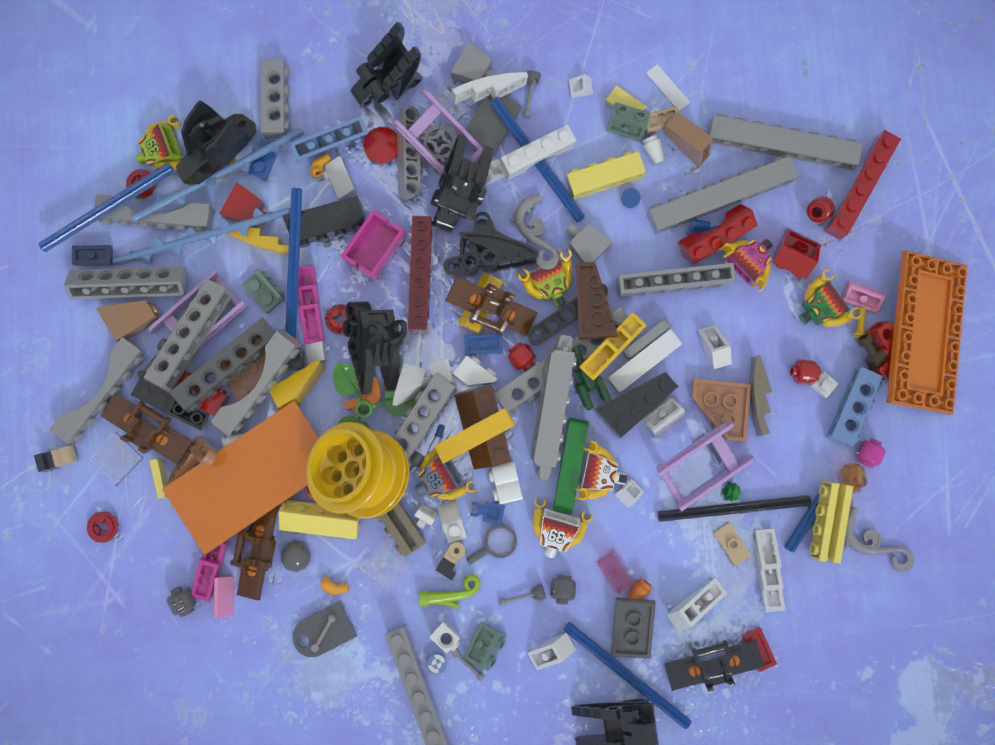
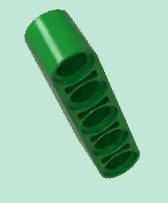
M569 418L553 511L573 513L577 493L575 488L578 487L584 453L583 448H585L589 425L587 420Z

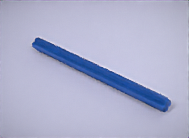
M498 97L493 99L490 103L492 108L519 145L523 147L531 143ZM543 159L534 164L576 222L583 220L585 217L584 213L546 161Z
M166 163L39 242V247L44 252L51 250L175 172L173 167Z
M301 188L291 189L285 331L295 339L302 209Z
M568 622L563 630L681 727L684 729L689 728L692 721L572 623Z

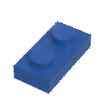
M261 139L258 148H262L272 142ZM271 151L252 161L248 174L267 181L278 153Z
M502 334L464 336L465 355L503 353Z

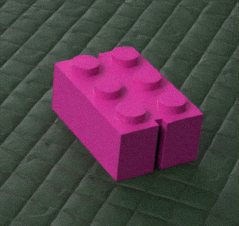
M372 210L340 257L344 262L356 270L359 269L362 274L375 282L406 238V232L392 221L389 222L383 215Z

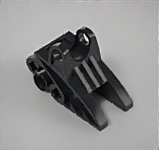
M396 22L389 30V33L367 56L368 62L361 64L356 69L360 79L351 88L350 92L361 108L369 106L374 100L378 104L384 102L390 96L389 91L398 100L406 90L414 88L423 80L421 74L417 72L421 61V53L417 47H412L409 52L402 43L405 29L400 22Z
M459 133L439 179L438 187L440 188L435 190L431 199V205L438 207L432 226L449 233L452 232L458 217L474 219L478 205L482 204L487 192L485 183L494 150L484 145L477 163L463 158L467 137Z
M478 212L474 216V231L459 233L460 256L446 259L443 263V270L449 278H456V276L473 277L478 274L479 268H482L487 273H494L497 270L505 271L510 270V268H521L523 265L525 267L536 265V259L539 258L538 250L528 244L509 238L497 231L490 215L486 212ZM479 216H485L488 220H486V219H479V220H477V218H478ZM465 246L469 248L467 253H465ZM460 262H462L463 270L460 269ZM470 262L475 264L474 266H467ZM451 264L455 267L453 272L449 269Z
M367 301L348 302L346 305L348 320L343 322V333L346 337H350L348 351L351 355L353 368H355L354 371L361 395L372 392L373 372L376 366H380L386 391H395L399 377V346L407 335L406 322L403 319L395 320L393 309L372 310L370 303Z
M631 699L620 702L571 706L573 716L603 719L605 734L575 737L576 745H659L654 705L648 699Z

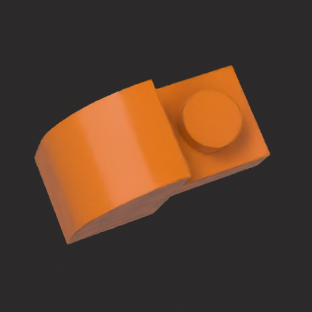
M377 376L373 377L372 392L360 397L361 399L371 401L372 404L382 400V389ZM357 398L343 402L345 410H351V413L356 412Z

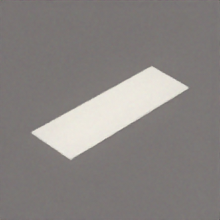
M658 64L646 72L671 103L677 106L678 111L690 103Z

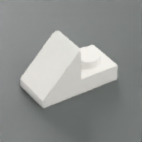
M456 500L437 506L448 544L467 538Z

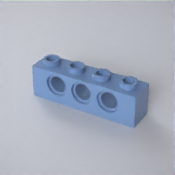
M362 116L291 142L290 145L296 160L299 161L367 135L368 131Z
M864 367L854 369L826 435L827 439L845 447H853L858 443L860 439L859 432L861 427H864L868 418L866 415L875 403L874 396L881 389L883 376ZM861 386L866 389L865 395L860 392ZM854 403L859 407L857 413L853 410ZM847 420L851 423L850 430L845 426Z

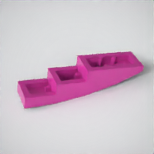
M315 265L299 267L298 298L304 342L309 344L324 341Z
M230 539L208 554H203L202 558L199 559L191 591L193 598L207 602L211 600L214 592V579L219 577Z

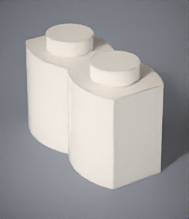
M514 461L491 467L492 471L488 472L490 481L495 482L496 490H493L495 502L499 501L500 504L523 499Z

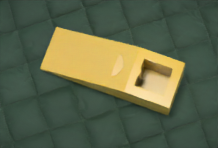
M319 360L310 362L300 371L293 372L288 378L278 381L269 390L279 410L293 401H296L298 405L302 403L325 370L324 365Z

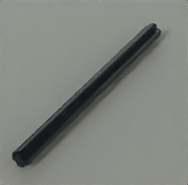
M805 495L686 508L682 512L680 509L658 511L657 518L658 521L664 522L804 507L811 505V498Z

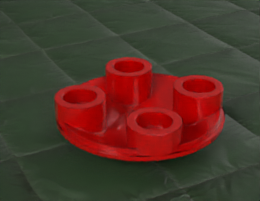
M376 127L365 136L363 148L365 154L372 161L382 165L390 162L398 155L397 133L391 128Z

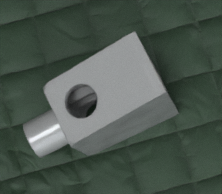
M467 42L451 71V77L453 80L465 84L487 76L498 75V73L490 70L492 59L473 44Z
M573 223L566 231L573 237L569 243V248L580 263L595 262L613 243L612 239L590 224L581 230Z

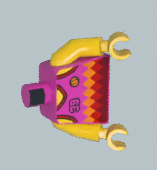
M746 239L733 241L719 248V251L723 250L726 254L723 256L726 258L724 260L727 263H734V270L748 285L752 284V287L757 285L760 289L758 292H761L766 287V281L771 269L769 262L772 259L767 252L773 247L768 239H764L760 244L754 239L751 241Z

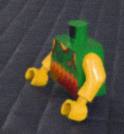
M826 268L822 276H818L806 289L804 294L805 301L802 303L806 311L799 315V319L805 325L813 320L817 326L822 324L825 327H839L850 322L852 318L859 319L863 316V314L855 316L854 310L860 307H855L850 311L831 282L825 281L832 280L835 276V273L830 277L826 276L825 272L830 268Z

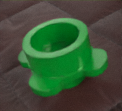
M727 483L723 490L724 500L728 501L729 499L733 502L739 499L741 488L737 483Z

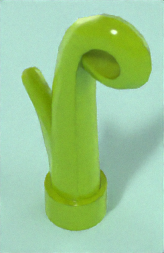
M470 574L463 580L465 590L419 591L420 607L445 605L459 609L460 606L453 601L463 600L475 595L480 589L481 581L478 576ZM470 580L475 581V585L472 588L468 586Z

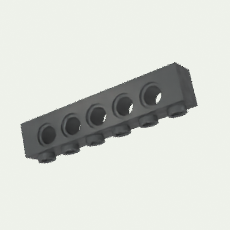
M263 317L260 318L169 393L186 412L196 411L201 407V403L206 398L210 399L215 396L217 389L222 385H228L233 380V376L237 373H243L248 368L247 365L249 363L257 361L263 356L265 346L275 334V330ZM255 338H262L261 344L253 345ZM247 350L245 357H238L239 351ZM226 362H231L229 370H223V365ZM210 375H216L214 382H207V378ZM200 387V393L192 396V390Z

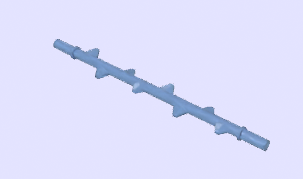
M302 128L285 136L282 135L281 138L262 148L254 147L252 153L231 164L227 163L200 184L188 185L167 197L157 194L155 203L147 205L146 208L131 215L132 220L137 222L175 201L184 205L187 195L206 185L215 186L217 179L239 168L246 172L249 171L250 162L271 151L278 153L281 146L288 145L289 142L304 135Z
M256 208L254 209L253 217L230 224L225 218H221L218 228L197 233L190 227L187 230L186 237L166 243L159 237H155L152 247L135 252L130 251L128 254L112 258L114 265L140 258L146 264H149L152 254L172 249L177 255H180L184 245L201 240H206L211 245H215L217 236L236 230L242 236H247L250 226L268 221L273 222L275 219L289 215L290 208L274 212L270 211L267 214H263Z

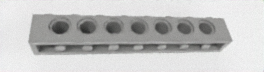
M621 307L612 312L616 329L628 317ZM579 336L572 340V348L578 346L585 349V355L582 356L584 361L600 346L594 345L591 339L580 340ZM600 338V339H601V344H602L607 338ZM546 358L494 393L503 409L507 408L508 412L514 414L522 408V403L525 401L530 403L538 397L536 394L541 391ZM577 363L575 367H573L575 371L579 369ZM536 379L539 386L532 389L528 386V381ZM516 389L521 390L523 393V397L519 400L514 399L512 396V392Z

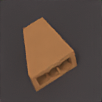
M678 112L666 120L664 124L665 135L699 168L711 155L713 137Z
M146 300L96 308L117 342L122 337L127 339L134 337L160 318V310L157 305Z

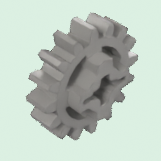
M435 122V127L429 124V130H424L422 133L425 136H421L419 139L424 142L421 144L437 161L441 160L442 164H444L445 158L448 159L456 140L455 135L457 131L452 132L451 125L446 128L445 122H442L441 126H438V123ZM438 131V134L435 136H429L431 133ZM445 132L449 134L452 141L447 140V138L445 137ZM442 139V143L445 144H441L440 147H437V143L435 141ZM427 144L433 147L434 154L428 149ZM445 149H450L449 152H447L444 155H441L442 151H444Z

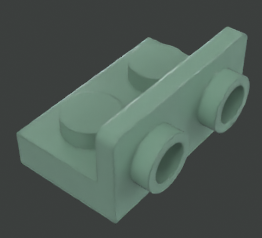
M615 102L606 131L642 141L650 118V112Z
M256 268L254 270L256 273L245 281L242 286L265 313L268 314L285 300L281 296L284 292L277 284L273 286L269 282L272 278L265 270L261 272Z
M480 622L463 658L480 669L489 670L496 663V656L505 645L507 634L497 631L484 622Z

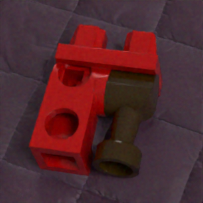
M889 321L876 322L865 331L866 334L861 335L856 340L859 346L865 347L868 356L865 359V363L869 366L868 370L883 376L882 380L889 379L894 329ZM873 341L875 342L878 348L874 347V345L872 344Z

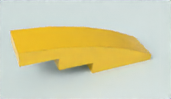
M249 228L247 236H242L238 230L226 233L238 241L257 249L288 256L289 245H282V240L279 237L264 236V232L260 228Z
M632 312L617 328L619 337L607 338L580 368L594 381L647 325Z
M504 408L434 447L444 464L510 429L515 424L507 408Z

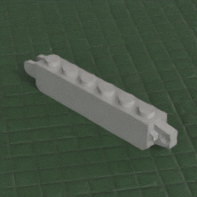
M559 334L555 348L549 349L546 356L530 455L537 465L536 474L541 481L550 479L552 467L556 468V464L560 461L561 457L559 446L560 443H563L564 439L562 428L563 424L565 425L567 421L565 410L566 405L568 406L570 403V394L568 392L569 386L573 384V375L571 374L577 360L576 356H574L575 352L572 351V337Z

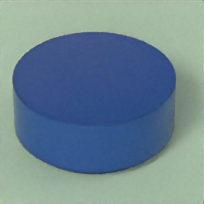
M633 188L626 189L621 196V202L627 208L636 207L641 199L640 193Z

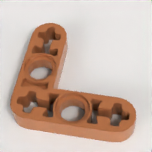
M196 436L193 439V443L181 462L176 465L170 474L168 484L191 470L197 461L206 466H210L214 462L217 451L208 440L200 436Z

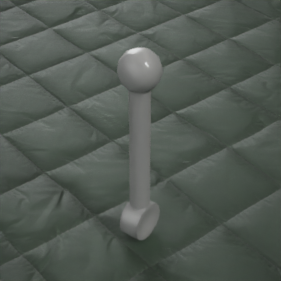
M331 614L328 616V622L317 642L311 646L313 652L319 650V644L331 623L336 620L335 615Z
M456 649L452 652V656L462 661L477 676L479 681L484 679V674L479 673L460 655L459 650Z

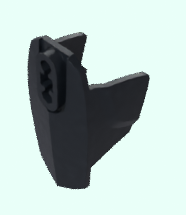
M199 100L184 120L181 129L186 155L176 165V169L182 182L187 185L200 184L229 163L247 146L257 132L255 122L243 114H233L223 119L209 105Z

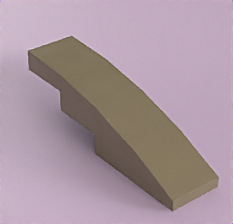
M758 355L751 359L749 384H751L750 404L757 436H762L770 433L764 414L771 413L765 394L772 392L761 356Z

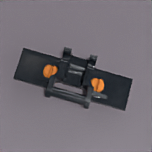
M756 639L729 646L727 640H724L720 644L697 650L692 648V656L664 663L672 691L701 683L705 684L707 692L714 691L713 686L727 683L729 687L734 686L735 682L732 675L764 667ZM724 651V656L702 662L699 660V657Z

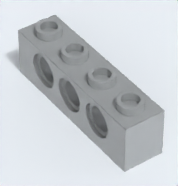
M283 59L261 60V133L265 139L281 138L282 135L285 136L287 132H290V121L287 120V114H290V104L287 102V96H290V86L287 84V78L290 77L289 66H286ZM280 79L278 83H272L273 80ZM274 97H280L278 101L272 102ZM274 115H280L277 120H272Z

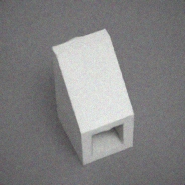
M466 356L453 372V376L468 387L495 384L497 382L495 377L497 374L490 368L485 370L481 367V362L474 356L471 358Z

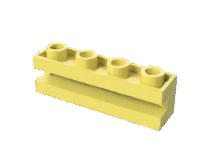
M629 151L616 159L615 157H610L600 164L595 162L581 170L579 168L570 170L566 176V182L570 186L571 197L575 200L641 179L646 171L639 151L634 153Z
M822 480L819 488L820 496L816 507V520L813 526V538L809 548V557L818 561H830L841 564L853 486Z
M286 500L282 503L279 510V530L357 539L360 530V518L350 516L347 513L327 511L317 503Z

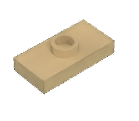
M677 106L651 112L645 134L665 130L664 124L670 116L673 117L677 112L679 113Z
M730 522L713 532L734 566L752 556Z

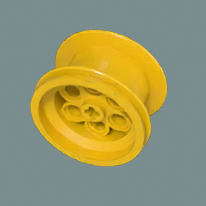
M344 422L326 430L315 442L307 462V485L315 502L327 511L347 513L356 518L378 517L393 509L404 495L409 480V462L403 447L390 435L381 431L370 430L368 427L356 422Z

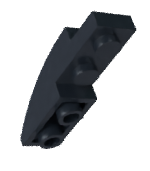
M139 378L131 393L132 396L201 431L210 416L209 413L201 409H197L194 412H186L169 392L149 383L143 378Z

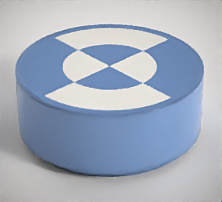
M433 653L429 656L427 668L431 673L440 674L446 668L447 660L443 654Z

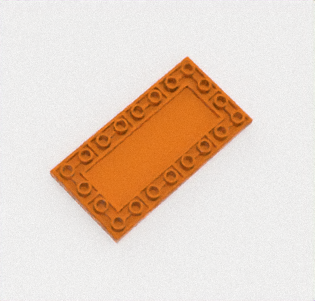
M907 250L902 251L886 403L954 415L968 265Z
M293 401L219 450L214 462L210 466L200 463L162 490L203 554L206 555L308 486L306 479L307 462L319 436L296 401Z

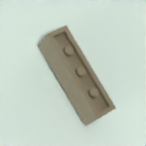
M400 501L389 512L376 517L379 522L382 521L386 526L384 531L390 539L393 537L396 541L395 548L400 555L404 554L406 557L426 543V540Z

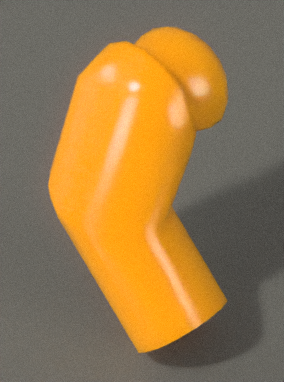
M328 153L312 161L310 169L312 177H321L324 165L332 161Z
M328 576L321 579L320 586L322 590L331 595L349 592L347 582L336 585L331 582L332 580Z

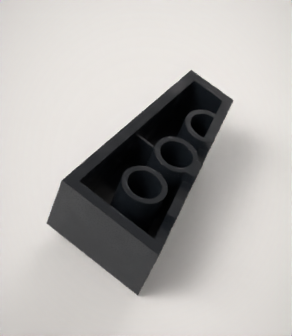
M665 372L599 406L593 411L614 435L620 439L679 386Z

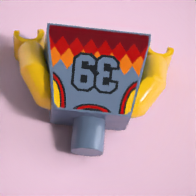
M436 449L425 455L420 466L421 471L418 473V478L421 482L415 485V490L419 495L427 492L431 498L437 496L440 500H454L465 495V492L472 493L476 491L477 488L473 490L468 489V485L474 481H468L464 487L462 486L464 482L451 460L443 464Z

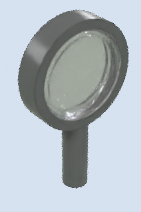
M498 524L492 526L485 534V547L467 557L466 560L471 565L488 553L496 558H505L511 555L517 545L515 532L507 525Z

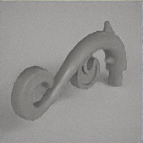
M538 194L524 199L518 205L510 222L515 221L518 231L528 241L552 253V259L545 261L543 259L545 251L541 250L538 253L539 258L536 259V263L541 269L550 270L557 266L559 254L554 247L538 238L545 229L543 221L540 218L531 219L528 226L529 228L534 227L533 230H529L524 222L526 212L530 213L531 208L536 203L543 201L541 195Z
M851 506L845 535V548H848L850 544L857 551L873 555L901 552L906 557L905 561L899 563L896 559L897 556L892 555L891 564L896 571H909L914 565V556L910 550L898 546L879 547L882 541L881 535L874 529H867L862 534L863 541L871 540L869 545L861 543L855 537L853 529H856L854 525L856 518L854 517L859 509Z

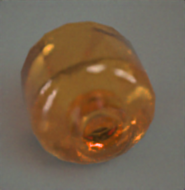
M859 463L845 464L844 468L839 472L841 483L853 486L852 493L861 492V488H864L868 483L866 470Z

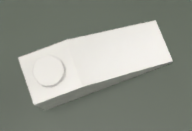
M715 577L677 604L667 616L677 631L691 628L727 593Z

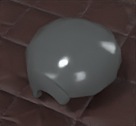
M293 540L286 543L282 548L281 562L287 570L299 572L304 570L310 563L311 554L304 542Z

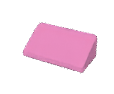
M848 280L842 296L844 302L860 308H866V310L878 313L886 298L883 292Z
M234 576L216 577L214 579V618L232 616L234 614Z

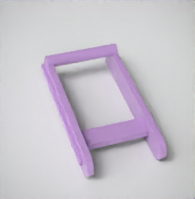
M424 88L420 93L431 106L408 130L398 120L394 119L392 121L396 130L440 174H442L444 167L416 139L439 114L459 134L467 137L466 142L476 151L469 160L476 163L480 159L483 147Z
M214 270L148 328L150 334H153L166 325L173 332L178 324V320L174 316L195 298L200 286L206 279L225 287L232 294L229 301L235 307L212 327L199 349L240 313L244 312L247 307L243 301L240 302L220 279L218 272Z
M733 420L722 423L656 467L659 475L663 478L675 498L681 512L755 461L753 455L745 456L736 461L722 437L725 432L734 427ZM709 443H712L727 469L683 498L668 471Z

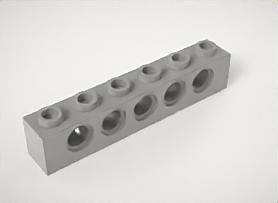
M734 263L622 274L618 275L616 282L618 298L731 286L736 282Z
M184 266L69 270L64 287L70 300L185 296L189 279Z
M206 279L200 286L195 298L189 303L184 315L178 320V324L173 332L169 334L166 343L158 351L152 365L147 368L143 378L167 392L173 390L231 299L232 294L225 287Z
M435 373L434 376L431 374L425 382L427 385L424 392L420 391L415 398L417 403L414 408L410 407L404 415L407 419L403 425L400 423L394 431L396 434L394 439L398 443L400 439H405L408 443L407 448H403L408 462L457 387L455 383L439 373ZM432 389L437 390L439 393L437 400H433L430 397ZM421 406L428 408L427 416L420 414L419 409ZM411 422L417 424V432H412L409 429Z

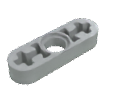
M665 318L626 348L623 353L628 359L671 327V323Z

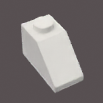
M717 325L699 329L698 333L706 357L713 369L732 364L731 346Z
M403 364L394 394V406L416 397L421 388H426L425 382L428 377H425L426 369Z
M567 633L551 638L527 654L536 670H540L563 662L576 649Z

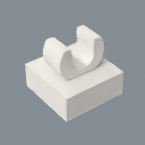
M823 371L821 372L820 379L813 385H810V387L823 398H827L839 383Z
M422 503L415 514L419 518L416 526L423 529L426 523L432 525L439 512Z

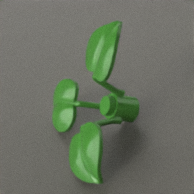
M337 363L333 371L334 387L344 397H348L355 392L358 401L356 413L359 415L357 419L354 416H345L339 420L338 424L356 422L369 428V425L364 421H360V419L368 417L372 409H375L377 406L386 403L388 413L393 416H403L410 407L413 408L417 403L415 401L416 397L394 406L395 391L387 392L386 390V399L372 404L367 399H361L357 390L360 388L353 365Z

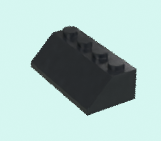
M358 195L301 211L300 248L307 247L315 241L318 243L325 242L333 236L337 238L343 237L347 232H358L366 220L363 205ZM290 214L283 216L288 233L290 229Z

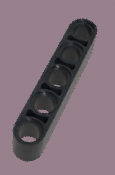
M602 283L604 292L607 297L608 288L605 284ZM577 297L529 330L528 341L532 345H540L577 320ZM563 311H571L573 317L570 319L565 318ZM555 321L557 328L551 330L548 328L547 323ZM538 331L541 333L542 338L534 340L531 334Z

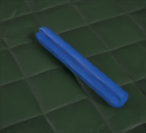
M819 492L784 547L788 551L793 553L796 551L815 521L816 507L820 496Z

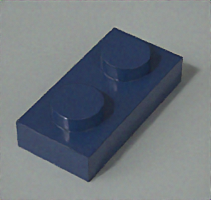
M111 245L72 246V265L74 266L113 265V246Z

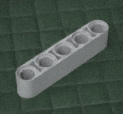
M409 105L398 114L397 120L408 130L419 119V111L416 107ZM397 131L398 194L403 200H410L420 192V153ZM406 150L411 153V156L406 153ZM406 168L411 171L412 175L406 171ZM406 186L412 190V193L407 191Z

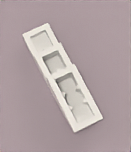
M527 72L505 73L470 81L453 88L451 100L454 104H457L470 97L474 102L489 95L493 99L501 98L525 86L528 74Z
M670 329L609 376L608 379L620 393L683 343L673 330Z
M775 529L755 530L756 557L764 612L786 610L782 593L784 587L780 571L782 565Z

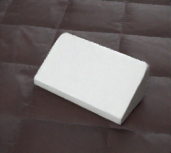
M341 156L325 165L339 200L356 193Z
M671 396L642 420L653 435L658 437L684 417L685 411Z

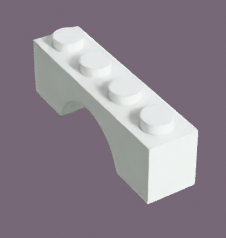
M565 125L501 157L499 165L507 180H510L524 173L531 166L545 158L559 156L573 149L576 139L569 126Z

